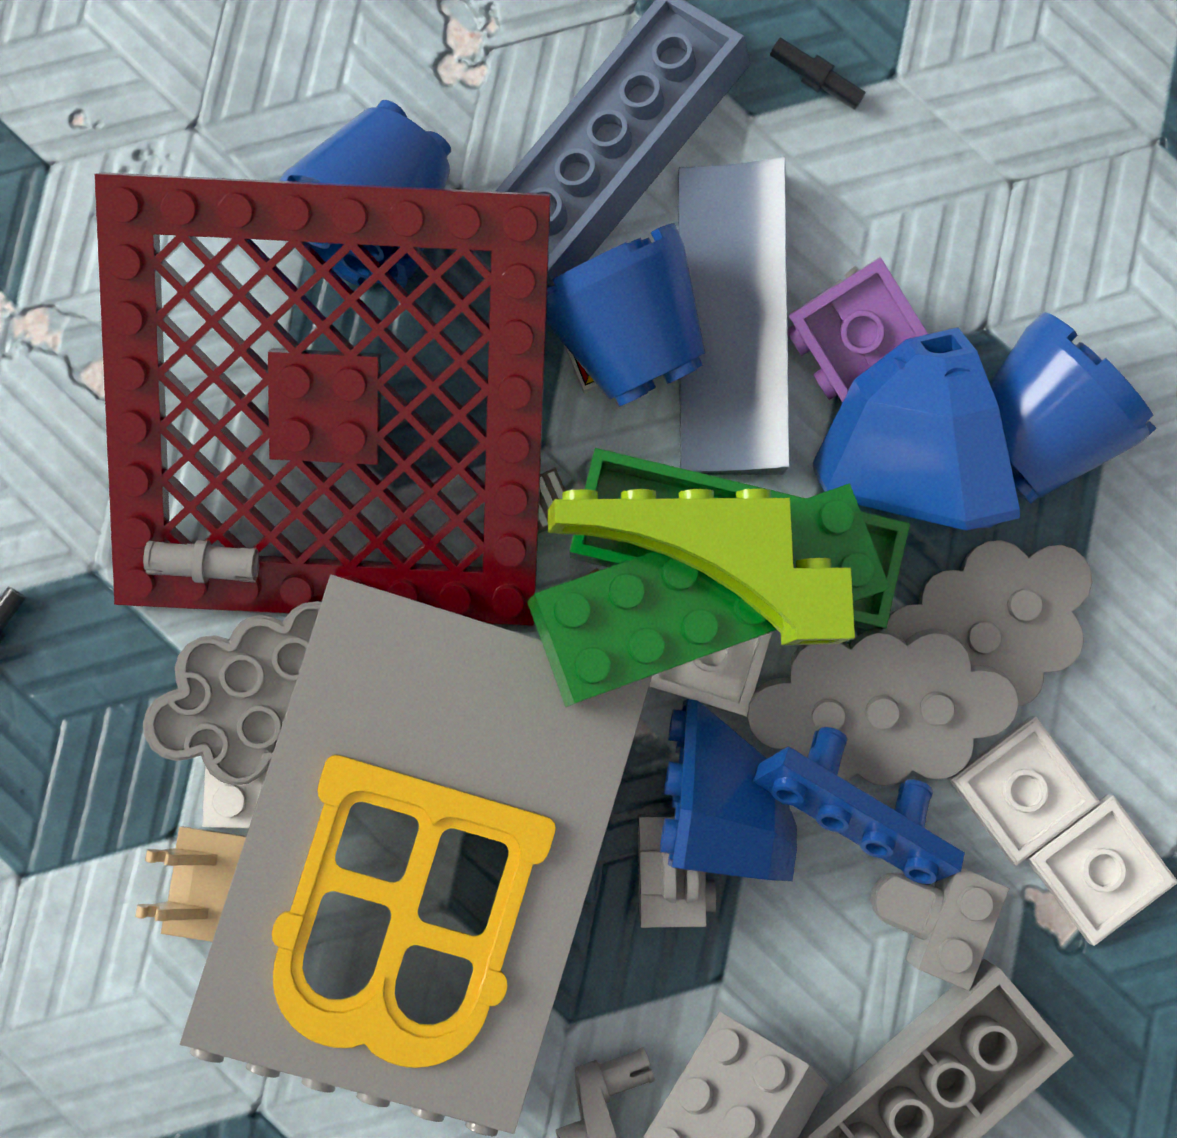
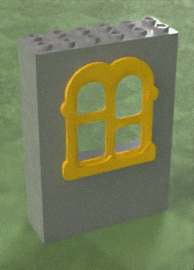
M330 574L179 1045L190 1047V1054L204 1061L220 1063L224 1061V1057L246 1062V1069L260 1076L276 1078L279 1077L280 1072L302 1077L301 1082L303 1085L320 1092L331 1093L335 1091V1087L358 1092L356 1097L369 1105L388 1107L391 1101L412 1107L411 1112L414 1115L425 1120L442 1122L444 1117L448 1116L466 1121L465 1126L469 1130L481 1135L497 1136L498 1130L514 1134L652 676L565 708L541 640ZM366 802L410 815L418 821L419 829L403 878L399 881L389 882L344 869L336 863L335 855L351 806L355 803ZM450 828L502 842L508 848L507 861L484 932L477 936L424 922L418 916V908L440 837L445 830ZM330 891L382 904L388 907L391 912L388 929L369 983L359 993L345 999H329L316 993L307 983L302 968L304 953L323 895ZM410 946H423L465 958L472 963L473 971L465 998L458 1011L449 1019L436 1024H419L407 1018L398 1007L395 997L396 979L404 953Z

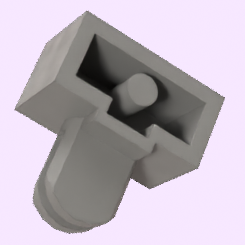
M638 814L639 922L641 928L706 927V913L716 912L715 880H706V872L672 868L668 865L669 854L660 853L664 819H674L675 814Z
M963 868L961 872L937 881L935 886L917 883L902 873H888L878 879L872 888L871 904L873 911L886 924L915 935L905 960L918 970L970 991L1010 888Z

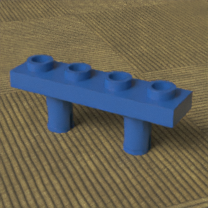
M822 727L819 731L816 730L813 735L808 758L788 746L758 764L753 782L769 791L777 801L796 807L816 819L817 823L824 829L838 832L860 845L866 854L881 858L897 867L910 880L930 885L961 872L965 852L925 829L927 811L933 795L932 788L919 780H906L905 784L901 783L899 785L895 809H892L838 776L848 738L841 731L831 727Z

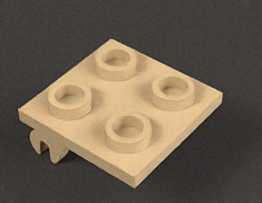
M181 826L178 831L176 848L164 850L147 849L146 862H164V865L174 866L168 901L156 904H138L135 917L141 919L155 917V921H163L161 934L212 942L246 836Z

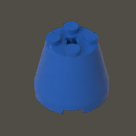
M381 100L377 107H371L361 112L291 166L278 181L444 189L450 174L447 157L451 153V147L438 133L425 131L407 118L406 113L396 103L389 100ZM307 242L325 262L344 245L338 243ZM363 245L381 265L400 248V246ZM352 251L332 268L339 277L357 286L362 285L364 280L373 274ZM406 253L387 272L404 289L416 272L418 264ZM383 285L382 287H383L389 294H391V292Z
M675 223L652 231L651 235L655 242L651 243L650 238L643 240L638 238L629 243L625 242L552 279L555 286L547 288V325L608 399L616 398L619 407L655 389L656 386L653 379L661 375L664 376L667 384L703 366L699 356L705 354V348L684 242Z
M1046 312L1039 315L1025 329L990 382L1000 410L1015 488L1029 504L1135 447L1157 429L1148 421L1154 416L1152 411L1107 358L1102 361L1084 343L1079 342L1075 345L1072 341L1078 336L1076 331L1056 316Z

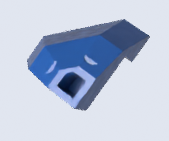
M959 327L906 339L854 379L813 460V471L824 492L850 483L857 503L860 506L966 531L975 528H989L1001 522L1020 518V507L999 406L977 350Z
M692 699L684 700L682 710H672L668 740L677 742L675 753H679L678 763L670 761L668 763L664 794L673 796L672 807H675L676 811L674 819H664L660 853L669 854L668 865L672 868L762 880L793 881L797 853V825L790 806L777 801L769 791L753 782L758 764L767 758L701 702Z

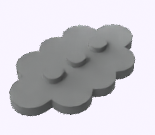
M1002 540L988 541L973 548L963 560L960 571H942L930 577L922 586L919 603L917 605H906L891 612L886 629L896 633L905 641L916 632L930 628L946 630L957 636L968 652L971 666H990L1003 672L1016 689L1019 701L1018 706H1024L1032 702L1040 693L1044 682V672L1061 671L1071 666L1080 656L1084 643L1083 630L1072 612L1089 596L1092 586L1091 569L1086 559L1080 553L1063 545L1047 546L1027 557L1022 550L1012 543Z
M321 602L301 604L292 609L283 622L266 615L250 616L238 624L229 639L213 635L199 637L188 643L178 655L175 665L178 689L169 691L156 698L146 711L143 729L144 737L150 748L161 757L174 761L188 760L201 756L209 773L223 783L231 785L249 784L261 777L269 767Z
M874 628L864 631L850 645L846 642L839 644L800 645L791 658L790 677L766 681L755 689L749 702L747 719L751 732L759 742L770 748L785 749L789 746L807 758L814 732L816 730L819 731L822 727L835 728L844 733L848 738L838 776L848 781L858 773L862 778L874 785L888 786L897 784L906 778L912 770L926 778L943 779L954 776L964 769L970 760L974 745L973 738L996 735L1009 727L1017 715L1019 701L1015 687L1003 672L990 666H971L966 648L957 636L948 631L930 628L916 632L905 641L888 629Z

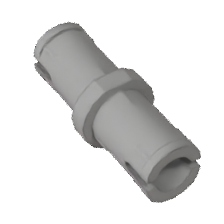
M197 540L195 544L187 545L148 541L144 550L143 564L147 575L192 577L195 583H207L209 578L256 582L259 571V554H257L258 550L256 548L212 546L210 541Z

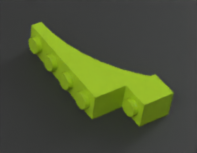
M580 489L563 492L562 499H554L548 509V533L590 535L631 543L667 555L705 573L736 593L766 618L781 633V645L839 644L855 639L851 568H831V559L829 558L800 559L796 561V568H793L790 498H771V490L768 489L740 490L736 492V498H714L713 490L690 489L680 491L679 498L656 499V491L634 489L621 492V499H598L597 491Z

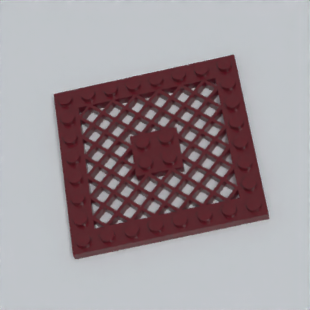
M106 172L94 174L114 605L289 614L292 609L303 603L322 602L331 574L481 622L534 626V619L527 601L536 593L551 194ZM160 235H174L175 237L160 251ZM196 237L232 239L214 256ZM251 239L288 242L270 259ZM307 242L338 243L344 245L325 262ZM183 243L205 265L188 283L166 261ZM363 245L400 246V248L381 265ZM238 246L260 267L244 285L222 264ZM418 247L457 250L437 268ZM294 248L316 269V272L299 289L277 267ZM474 250L491 251V269ZM350 251L373 273L355 291L332 269ZM406 253L428 275L410 294L387 272ZM462 256L484 277L465 297L443 275ZM211 273L233 294L218 311H215L195 291ZM267 275L289 297L272 315L250 293ZM161 276L177 291L163 307ZM322 278L345 300L327 318L305 296ZM378 280L400 302L382 321L360 299ZM434 282L455 304L437 323L415 301ZM489 286L490 323L471 305ZM183 300H186L206 321L190 338L168 316ZM239 302L261 323L245 341L223 319ZM295 304L317 326L300 344L278 322ZM350 306L372 328L355 346L332 324ZM406 309L427 331L409 349L388 328ZM461 312L482 333L464 352L443 331ZM212 328L234 349L219 366L196 345ZM267 331L285 348H272L269 350L268 365L251 348ZM163 332L179 347L165 362ZM324 333L340 351L305 349ZM377 336L399 357L382 375L381 353H360ZM433 338L454 359L436 378L415 357ZM489 341L487 378L470 358ZM185 355L208 376L192 392L170 371ZM240 357L262 378L246 395L224 373ZM405 364L426 385L408 403L387 382ZM460 367L481 388L463 405L442 385ZM213 383L236 404L220 420L198 399ZM267 385L269 418L252 402ZM165 386L181 401L167 416ZM432 393L452 413L435 431L415 411ZM381 394L398 411L383 427H381ZM486 396H488L487 432L469 414ZM187 408L209 429L194 445L172 424ZM240 411L263 432L248 447L225 426ZM404 419L425 439L409 455H406L387 435ZM459 421L479 441L462 458L441 438ZM214 436L236 457L222 472L199 451ZM268 439L270 460H290L275 475L253 454ZM167 440L183 455L169 469L167 462ZM431 447L451 466L434 483L414 463ZM382 448L398 465L379 480L365 464L378 465ZM484 450H486L485 483L468 467ZM188 461L210 482L197 496H194L173 476ZM312 462L343 464L330 476L326 477ZM241 464L263 484L249 499L227 479ZM296 466L317 486L301 502L280 482ZM349 469L370 488L355 504L334 485ZM403 472L424 491L407 507L387 488ZM458 474L477 493L460 510L441 491ZM215 489L237 509L223 523L201 503ZM269 491L290 511L275 526L254 506ZM169 493L184 506L171 520H169ZM322 494L343 513L328 529L307 509ZM377 496L396 515L381 531L360 512ZM430 499L450 518L433 534L414 515ZM485 502L483 535L467 517ZM189 513L211 533L204 541H210L212 545L218 540L227 548H246L228 530L244 515L264 535L252 548H256L259 553L271 542L285 556H259V571L256 582L209 578L207 583H195L192 577L147 575L143 564L144 550L148 541L193 544L175 527ZM296 518L317 538L302 552L281 533ZM349 521L370 540L354 555L334 536ZM402 524H405L423 542L407 557L387 539ZM457 526L475 544L459 560L440 542ZM324 545L337 559L310 557ZM378 548L391 562L363 560ZM431 551L444 565L420 564L416 562ZM483 554V567L469 566Z

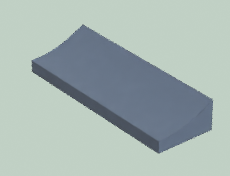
M655 0L497 188L496 191L551 194L548 260L549 286H555L552 279L590 259L750 66L744 35L685 0Z
M785 156L729 165L679 167L678 232L685 246L705 348V354L699 356L703 366L679 379L680 468L707 475H783L789 468Z

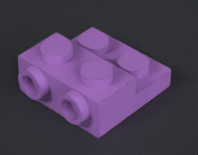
M881 257L788 314L793 322V325L788 328V335L801 356L811 351L821 367L820 370L813 373L818 384L829 400L838 395L842 402L854 379L906 339L928 334Z

